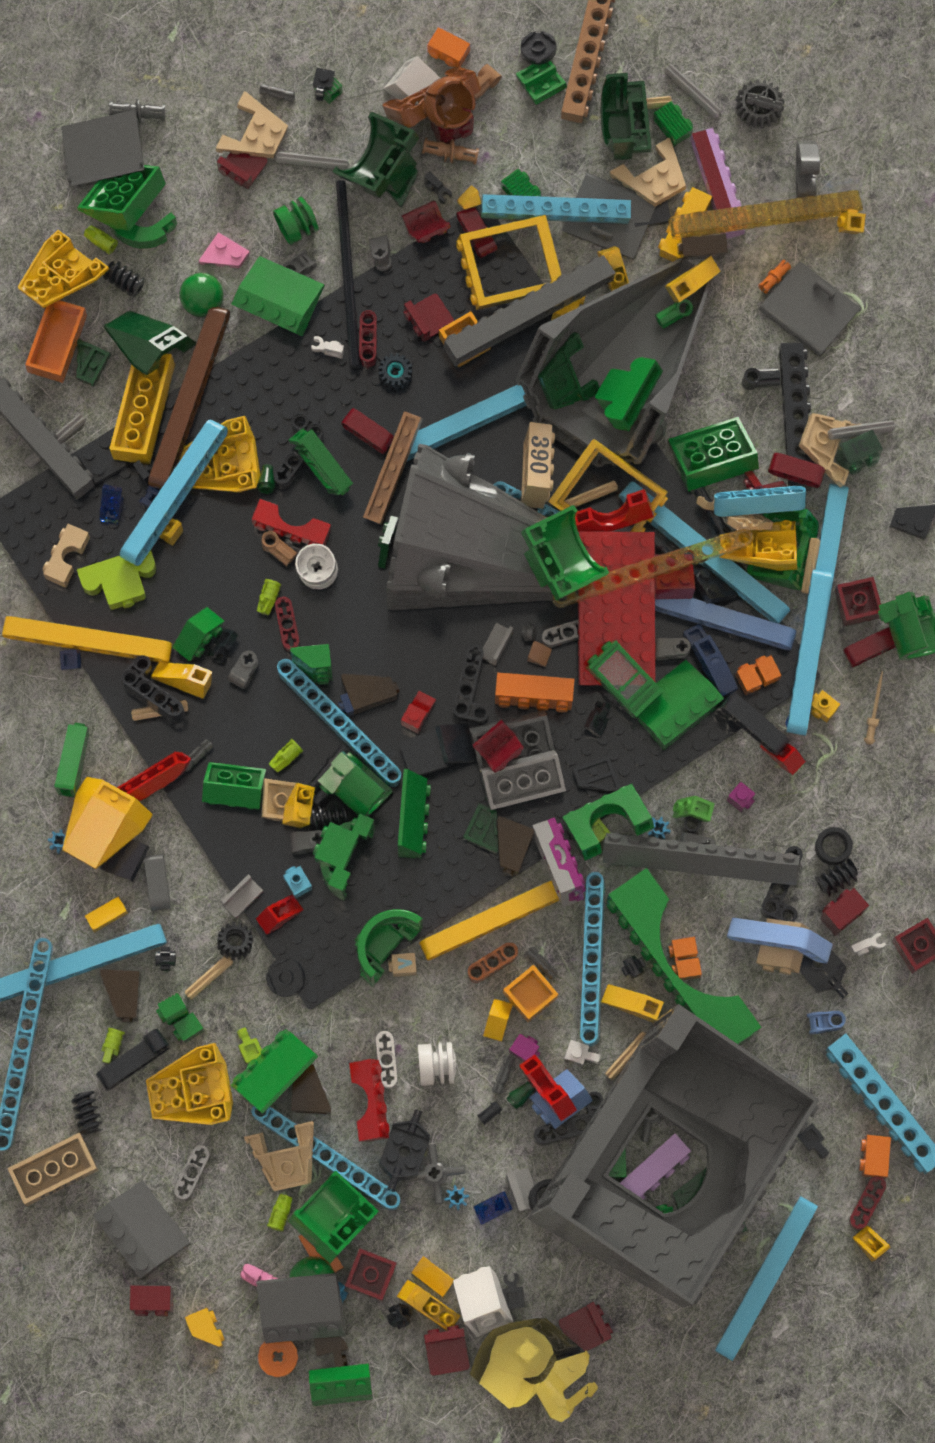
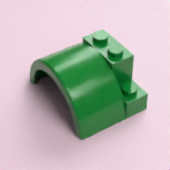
M574 505L521 531L529 547L524 556L541 588L548 585L556 601L609 574L607 567L598 565L584 547L576 526L575 516L577 509Z
M907 592L895 596V600L879 605L880 610L878 614L880 620L889 625L900 660H911L935 654V614L929 596L923 595L916 598L915 593Z
M340 752L331 762V767L318 780L321 783L319 787L325 793L335 794L358 816L359 814L367 817L371 815L393 792L385 782L352 752L348 754Z
M359 814L358 818L354 817L353 821L346 822L340 826L330 822L329 826H325L321 833V837H323L321 844H316L313 851L315 861L320 863L322 877L326 886L336 897L343 901L347 896L345 893L346 882L351 876V873L345 871L359 837L367 840L368 837L372 838L375 833L374 819ZM329 867L334 868L335 870L330 871Z
M401 909L387 910L371 918L355 939V948L357 949L361 968L360 978L373 987L385 973V970L380 966L400 942L405 938L411 943L423 929L422 918L413 912ZM391 924H398L400 929L397 930Z
M334 1171L305 1204L291 1215L288 1223L310 1242L328 1263H331L379 1211L337 1171Z

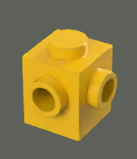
M848 209L847 212L841 213L837 220L838 232L849 234L864 233L866 214L858 213V210Z
M822 690L819 695L817 693L813 695L810 713L815 718H821L827 723L838 710L840 703Z

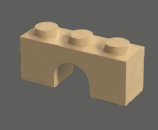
M67 524L66 528L61 530L59 534L60 541L58 545L55 544L51 551L52 557L49 562L47 561L44 564L42 570L45 579L65 588L74 573L73 567L64 562L65 555L72 551L83 554L90 540L89 532Z

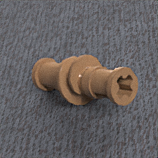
M425 137L422 154L430 153L440 157L444 156V162L449 157L451 164H453V159L473 162V165H476L479 148L475 150L465 148L464 146H455L453 139L449 144L441 141L427 140L428 138Z

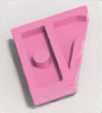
M218 232L199 259V263L201 265L207 263L216 264V266L240 268L250 252Z

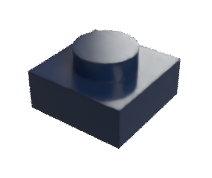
M80 649L60 651L61 670L81 669Z
M348 694L340 695L341 702H338L340 710L343 713L345 712L347 717L353 716L354 710Z

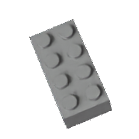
M555 750L509 761L507 766L497 773H494L490 766L480 768L488 806L491 810L566 791L558 754Z

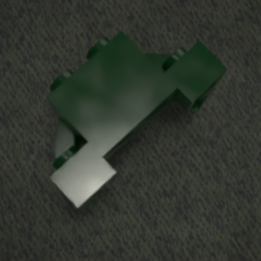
M371 112L368 116L370 138L364 154L351 168L342 170L335 166L333 173L362 187L365 192L381 198L386 189L398 194L416 167L417 163L410 152L419 140V136L415 130Z

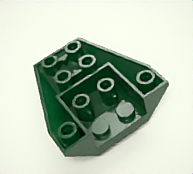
M130 310L104 325L106 332L132 366L145 375L158 369L161 356L177 347L184 353L196 346L197 343L173 325Z

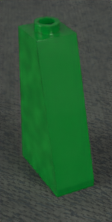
M83 723L68 724L54 785L55 790L60 796L75 798L76 792L80 787L89 737V729Z

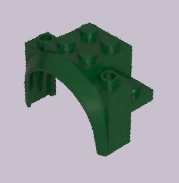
M628 73L607 74L601 93V129L606 147L613 152V160L632 159L633 153L651 152L645 81L628 82Z

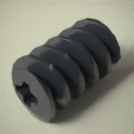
M114 261L110 262L108 265L109 270L103 274V279H109V283H115L117 288L121 287V291L127 292L128 296L136 297L143 288L145 278L138 280V273L132 276V269L126 272V265L120 268V261L114 264Z
M341 803L340 809H338L336 804H333L332 810H330L329 806L325 805L324 811L318 806L317 812L312 808L311 828L313 829V826H315L316 830H320L321 825L328 827L330 822L338 823L339 826L344 822H350L348 806L346 808Z
M847 859V864L841 862L840 867L836 865L833 870L828 869L827 875L823 872L820 874V878L815 876V880L821 891L830 897V890L832 889L837 893V886L843 890L844 882L848 886L851 885L850 879L858 882V871L852 860Z
M94 1091L74 1095L73 1097L75 1098L71 1100V1103L76 1105L73 1111L79 1112L75 1115V1118L81 1120L77 1123L78 1127H83L79 1130L81 1135L103 1130L98 1129L102 1121H96L101 1115L94 1113L99 1107L92 1106V1103L97 1100L96 1098H90L95 1093Z

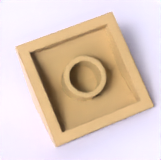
M264 779L263 818L283 821L285 804L296 783Z

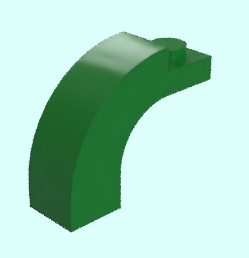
M170 212L159 222L149 227L134 225L130 231L113 229L112 227H110V230L122 243L134 248L148 249L165 243L167 241L166 233H170L175 229L177 221L173 213Z

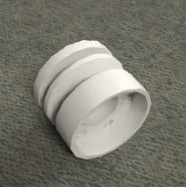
M314 543L305 546L298 553L295 565L300 579L306 586L321 590L334 583L338 576V565L334 554L328 547ZM318 566H321L322 570H318L317 572H315L314 568H318Z
M446 1042L447 1051L442 1052V1043H438L437 1052H433L431 1044L418 1045L421 1086L434 1085L435 1076H439L441 1084H444V1075H449V1084H454L456 1057L451 1042Z

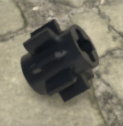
M161 947V952L155 953V965L160 966L161 971H171V966H176V951H171L170 947Z
M633 955L623 961L624 966L621 970L625 977L630 975L631 979H634L644 973L643 968L646 964L642 957L637 959Z
M398 1303L388 1309L390 1314L387 1315V1320L392 1327L401 1329L411 1323L409 1320L412 1317L411 1311L406 1305Z

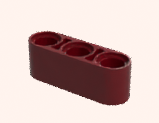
M475 206L456 212L457 219L465 233L487 228ZM492 236L470 240L480 259L497 251V246Z
M366 310L360 315L359 357L361 365L366 368L374 366L377 358L376 314L370 310ZM371 319L373 322L366 324L364 320ZM367 336L373 338L369 342L363 340ZM366 354L373 356L371 359L363 358Z
M354 408L349 411L341 422V425L347 431L381 454L386 453L394 439V436L389 431Z
M777 452L773 453L768 472L774 476L813 488L821 487L826 471L821 465Z
M887 627L843 649L851 667H856L895 648L890 628Z

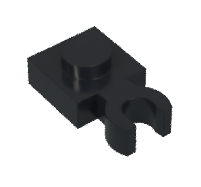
M514 1273L515 1279L513 1282L509 1281L507 1274L503 1277L505 1284L508 1286V1289H502L508 1309L525 1307L523 1287H517L520 1280L518 1273Z

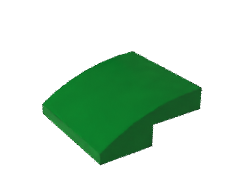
M551 61L540 65L532 64L516 73L519 82L536 105L567 88L566 82L558 74L556 66Z

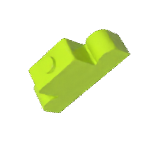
M150 550L139 566L117 556L77 569L85 593L94 596L103 589L109 608L114 610L120 607H131L135 602L146 599L140 576L144 578L152 577L156 573V564Z

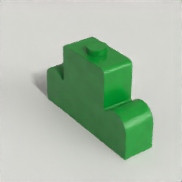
M637 358L630 365L631 371L610 369L601 384L595 398L602 409L605 410V416L614 428L630 431L663 372L655 359Z

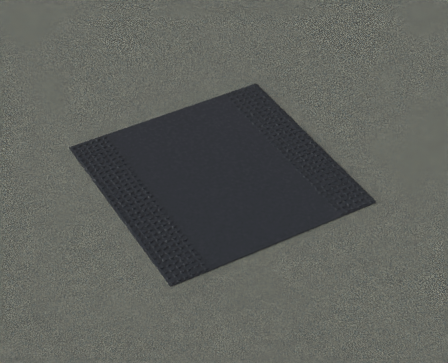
M481 205L475 206L481 217ZM457 216L447 221L450 223L451 228L447 229L448 231L445 234L434 235L431 237V240L425 243L415 241L392 255V266L388 270L379 271L374 266L353 279L358 346L361 313L370 310L376 314L377 358L374 366L366 368L360 363L359 368L350 367L344 286L317 302L303 336L277 326L212 367L185 446L194 441L208 420L221 424L229 419L246 416L256 442L260 474L262 466L265 464L272 465L274 467L273 472H275L295 445L288 441L296 434L292 429V417L297 413H303L323 427L324 440L322 443L353 482L349 486L350 490L344 495L328 493V490H326L307 464L287 489H279L276 486L270 494L259 492L258 487L242 492L192 488L172 517V519L182 523L183 532L173 546L159 537L151 549L156 564V573L150 578L140 576L146 599L135 602L131 607H120L114 610L109 608L103 589L94 596L85 593L77 569L120 556L123 545L148 508L141 505L139 500L146 495V489L149 484H146L133 464L135 462L124 461L127 465L126 468L95 485L78 500L49 468L0 498V542L54 623L164 640L174 645L187 620L208 607L224 620L221 628L230 629L239 634L229 651L225 650L226 658L223 663L216 661L218 655L216 658L209 656L216 646L213 644L216 640L215 637H212L210 642L205 644L204 653L199 658L195 657L191 661H188L172 648L169 663L194 664L212 671L211 686L204 698L159 682L151 677L148 679L178 701H187L188 711L185 712L184 721L179 724L171 723L163 716L136 721L132 719L131 711L133 709L148 707L124 689L121 679L123 672L135 659L80 650L81 665L148 767L153 766L174 752H182L189 756L198 746H201L205 739L212 743L213 748L209 752L206 751L204 757L195 765L193 764L189 771H184L179 778L167 784L163 789L229 890L232 891L249 874L252 880L264 891L244 913L275 960L290 958L300 963L304 969L305 982L298 995L309 1010L314 1009L360 978L361 968L357 949L355 948V939L361 933L366 923L377 914L387 910L401 909L417 914L423 921V929L411 943L404 938L384 961L386 962L392 958V954H398L517 876H508L502 873L503 870L500 869L499 848L498 853L495 854L463 839L478 804L489 807L477 760L470 763H447V768L422 775L427 778V785H431L430 796H426V804H429V815H425L424 822L428 823L427 834H423V841L427 842L426 853H422V858L398 857L404 769H407L399 742L434 731L438 725L468 724V727L471 728L500 721L501 719L505 720L540 711L536 707L519 709L518 706L510 705L509 708L499 707V704H495L497 672L574 679L571 710L567 712H557L556 709L544 711L548 718L554 750L558 754L566 791L493 809L497 811V819L498 816L530 828H533L535 824L555 817L557 824L561 823L564 830V838L568 842L572 838L565 828L563 816L584 807L587 803L601 799L604 795L613 793L610 791L579 788L572 768L609 756L620 787L632 784L640 796L742 729L733 720L727 721L717 713V709H715L663 750L637 718H632L602 685H579L578 640L549 647L552 651L546 667L527 661L533 642L537 641L543 644L542 634L546 629L578 620V598L557 601L545 600L388 610L387 582L389 580L391 558L397 557L393 555L395 536L390 553L388 552L385 569L378 567L381 547H378L380 536H384L382 533L384 524L389 522L391 516L398 517L399 522L411 465H414V458L406 461L382 525L363 518L389 449L385 454L376 451L347 431L341 425L342 420L354 408L395 436L404 411L423 418L419 428L421 430L518 385L516 377L538 328L552 321L553 314L495 344L490 350L461 367L453 364L443 348L444 344L440 340L439 334L423 342L420 336L416 335L413 330V324L411 321L408 322L403 314L404 304L410 300L415 305L432 294H437L454 321L470 311L476 320L479 321L485 316L487 318L490 317L499 308L504 309L510 304L505 303L476 310L475 305H472L470 299L472 294L471 288L467 287L465 279L467 276L466 269L463 270L461 265L462 254L461 251L458 252L456 247L457 238L460 234L465 233ZM482 218L487 228L501 225L498 219ZM507 232L492 235L497 251L481 259L471 244L484 297L543 284ZM371 319L364 320L366 324L373 322ZM314 336L321 337L324 343L326 341H337L344 345L343 359L324 355V352L312 351V345L319 346L320 344L314 341ZM367 336L363 340L369 342L373 338ZM393 353V356H396V353H399V356L404 355L405 359L408 358L410 360V364H412L411 381L409 380L408 385H404L403 389L398 387V390H395L392 387L391 390L380 381L378 368L381 360H384L386 355L390 357L389 354ZM366 354L363 356V358L365 359H371L373 357L370 354ZM394 367L391 374L398 375L400 369ZM181 386L167 396L152 455L154 462ZM527 406L522 407L436 447L434 450L447 458L472 453V455H475L473 475L493 485L496 482H505L521 491L523 443L529 423L533 422L535 416L531 408ZM298 421L295 425L298 427H302L305 425V423L303 421ZM115 427L79 450L93 443L111 454L109 449ZM317 431L314 432L317 436L320 435L319 432H317ZM556 439L554 444H552L554 458L551 460V464H554V471L550 480H553L550 498L580 458V455ZM657 443L650 445L644 460L640 464L627 462L668 492L666 494L668 499L664 506L719 550V534L706 512L701 509V506L696 504V498L691 491L687 490L683 480ZM75 451L74 453H72L71 456H72V457L76 456V457L78 458V456H77V454H76L77 451ZM291 461L289 465L295 467L298 465V462ZM591 463L565 500L611 481L616 482L618 486L617 491L580 505L576 509L581 511L591 507L593 510L601 513L618 510L624 504L619 498V494L631 481L645 489L654 498L657 494L618 465L612 466L611 463L604 464L602 467H596ZM284 476L283 478L279 477V480H286V476ZM260 499L278 505L280 518L291 526L305 525L313 518L331 524V532L325 546L334 554L338 565V576L333 584L318 590L306 586L300 579L295 565L296 557L300 550L308 544L302 542L300 544L294 543L286 536L278 537L297 552L294 560L288 566L284 565L270 552L263 550L261 546L262 536L269 530H258L252 524V517ZM545 502L546 505H548V506H550V507H552V508H554V509L560 511V510L557 509L555 506H553L551 503ZM646 522V525L673 555L687 554L650 523ZM67 524L89 532L90 540L83 554L72 551L65 555L64 562L71 565L74 569V573L65 588L45 579L42 570L44 564L47 561L49 562L52 557L51 551L55 544L58 545L60 541L59 534L61 530L66 528ZM633 525L612 532H630ZM269 538L265 540V543L273 545L275 541ZM693 559L694 570L704 568ZM733 561L745 572H747V570L741 562ZM318 566V568H314L315 572H317L318 570H322L321 566ZM265 579L274 580L281 584L276 600L280 597H287L291 600L300 641L299 647L329 644L333 681H329L328 684L313 683L338 708V702H341L340 695L346 694L341 680L342 674L391 677L392 682L397 683L400 693H397V700L348 717L399 768L402 779L398 786L390 787L393 790L392 794L368 816L374 819L375 833L372 838L368 837L367 840L359 837L345 871L351 873V876L346 882L345 893L347 896L344 901L336 897L326 886L322 877L320 863L315 861L313 852L305 854L291 853L290 834L293 832L316 831L315 826H313V829L311 828V821L310 825L297 828L282 824L283 821L263 818L262 801L260 809H248L239 806L230 807L228 805L202 802L203 781L209 762L266 769L265 779L308 785L324 766L326 759L330 758L337 748L342 745L373 771L279 677L277 670L279 661L282 659L292 661L291 652L285 650L282 644L275 603L269 615L257 612L259 596ZM695 586L692 598L705 602ZM739 595L733 600L711 603L769 621ZM282 602L281 606H279L283 610V615H287L286 606H289L285 602ZM655 611V639L684 638V631L698 625L691 621ZM289 619L282 622V627L285 629H289L293 625V622ZM783 621L779 623L781 625L786 626ZM496 623L508 629L510 626L513 627V634L497 665L495 666L485 660L482 662L473 702L483 704L488 708V720L484 723H475L457 718L453 712V704L467 648L472 644H478L483 649ZM528 623L537 627L534 641H525L521 635L523 626H527ZM701 625L707 636L710 635L732 673L738 690L732 693L739 695L761 715H764L792 696L800 649L796 639H794L791 650H784ZM565 628L563 634L566 637H572L574 631L572 628ZM560 630L557 631L558 635L551 636V634H548L546 640H550V642H553V639L558 636L559 640H562V638L560 637ZM289 633V634H288V640H289V641L286 642V644H289L290 646H294L293 643L296 642V641H293V640H292V635H291V633ZM679 645L680 651L683 652L685 648L683 645ZM691 647L690 653L686 658L655 660V683L685 660L696 668L709 682L710 680L702 670V664ZM475 649L474 652L470 653L473 657L472 663L478 665L479 663H475V658L477 655L480 654L478 653V650ZM245 651H253L258 659V667L246 689H242L227 681L229 673L236 665L241 654ZM765 655L768 657L772 655L782 675L780 680L766 687L762 684L761 689L745 696L735 676L738 668L746 663L749 665L755 664V660ZM252 658L245 660L247 664L249 662L253 663ZM151 661V665L154 672L156 666L158 665V662ZM143 665L140 667V669H144L147 666ZM284 666L282 667L281 671L283 673L290 672L291 667ZM468 668L465 674L468 677H472L476 674V670ZM818 670L816 672L815 681L820 677V673L818 672ZM131 679L128 681V683H132L135 680ZM298 679L294 682V684L296 686H302L304 684V681L302 679ZM613 685V686H614L617 690H619V687H620V686H623V685ZM627 685L625 691L620 693L628 700L642 685ZM464 686L461 689L463 695H469L472 691L468 686ZM144 690L142 693H148L150 690ZM421 691L435 698L436 702L417 734L402 726L401 719L409 704L412 703L417 693ZM312 692L307 697L310 700H314L318 695ZM159 700L157 703L161 704L165 700ZM597 701L607 702L611 705L610 710L605 716L608 722L601 737L595 736L584 728L591 710H595ZM459 705L456 711L459 714H464L467 711V707ZM323 706L321 708V712L328 713L331 711V708L329 706ZM478 709L475 712V716L480 719L486 715L483 709ZM337 719L334 722V725L338 727L344 724L342 719ZM350 733L347 737L350 740H355L358 735ZM293 739L302 748L303 752L290 765L277 773L269 763L278 751ZM369 746L361 748V752L365 754L371 751ZM381 759L374 762V765L377 767H382L385 764ZM390 773L387 777L389 780L394 781L398 778V775ZM335 795L334 797L331 796L320 807L324 811L325 805H328L330 810H332L333 804H336L338 809H340L341 803L346 808L347 805ZM313 802L312 808L317 812L318 807ZM348 807L349 819L353 821L354 817L358 818V815ZM470 809V820L453 821L454 818H467V811ZM611 814L602 816V817L600 818V820L605 819L606 817H608V816L611 815ZM321 825L320 831H323L324 827ZM534 836L519 874L542 860ZM320 837L317 838L316 844H320ZM301 866L312 885V890L296 898L304 910L277 930L266 934L256 918L266 907L292 895L283 875L286 874L285 871L289 868ZM329 867L330 871L335 870L334 868ZM391 924L397 930L400 929L398 924Z

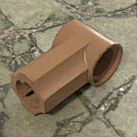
M489 64L484 65L477 75L482 90L474 94L475 100L477 101L489 88H494L502 78Z
M268 531L263 534L261 542L263 550L270 552L284 565L288 566L294 560L297 552L278 538L275 532ZM271 538L275 543L268 545L265 543V540Z

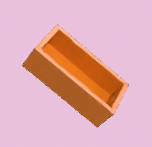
M58 300L45 308L25 364L28 373L61 383L64 382L77 346V340L81 335L87 318L84 307Z
M497 672L495 704H499V707L509 708L512 705L518 706L519 709L536 707L540 711L556 709L557 712H567L572 708L574 679Z

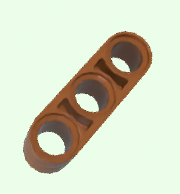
M505 943L471 964L468 968V979L473 983H480L514 962L518 956L517 946L514 943ZM511 948L515 954L512 957H507L504 954V950ZM489 959H496L498 965L490 967L487 962ZM479 969L482 975L475 978L471 975V971Z

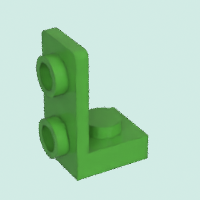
M698 796L678 799L673 806V818L692 816L704 822H710L715 803Z

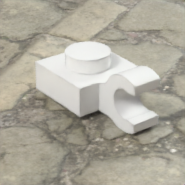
M314 336V341L320 344L319 346L312 345V351L324 352V355L343 359L344 345L337 341H326L324 343L321 337Z
M877 933L871 938L852 945L849 948L852 956L856 954L862 956L868 953L871 947L876 949L883 948L886 945L885 942L882 944L876 942V938L881 937V933Z
M570 1040L565 1060L584 1065L585 1060L598 1064L601 1055L588 1052V1045Z

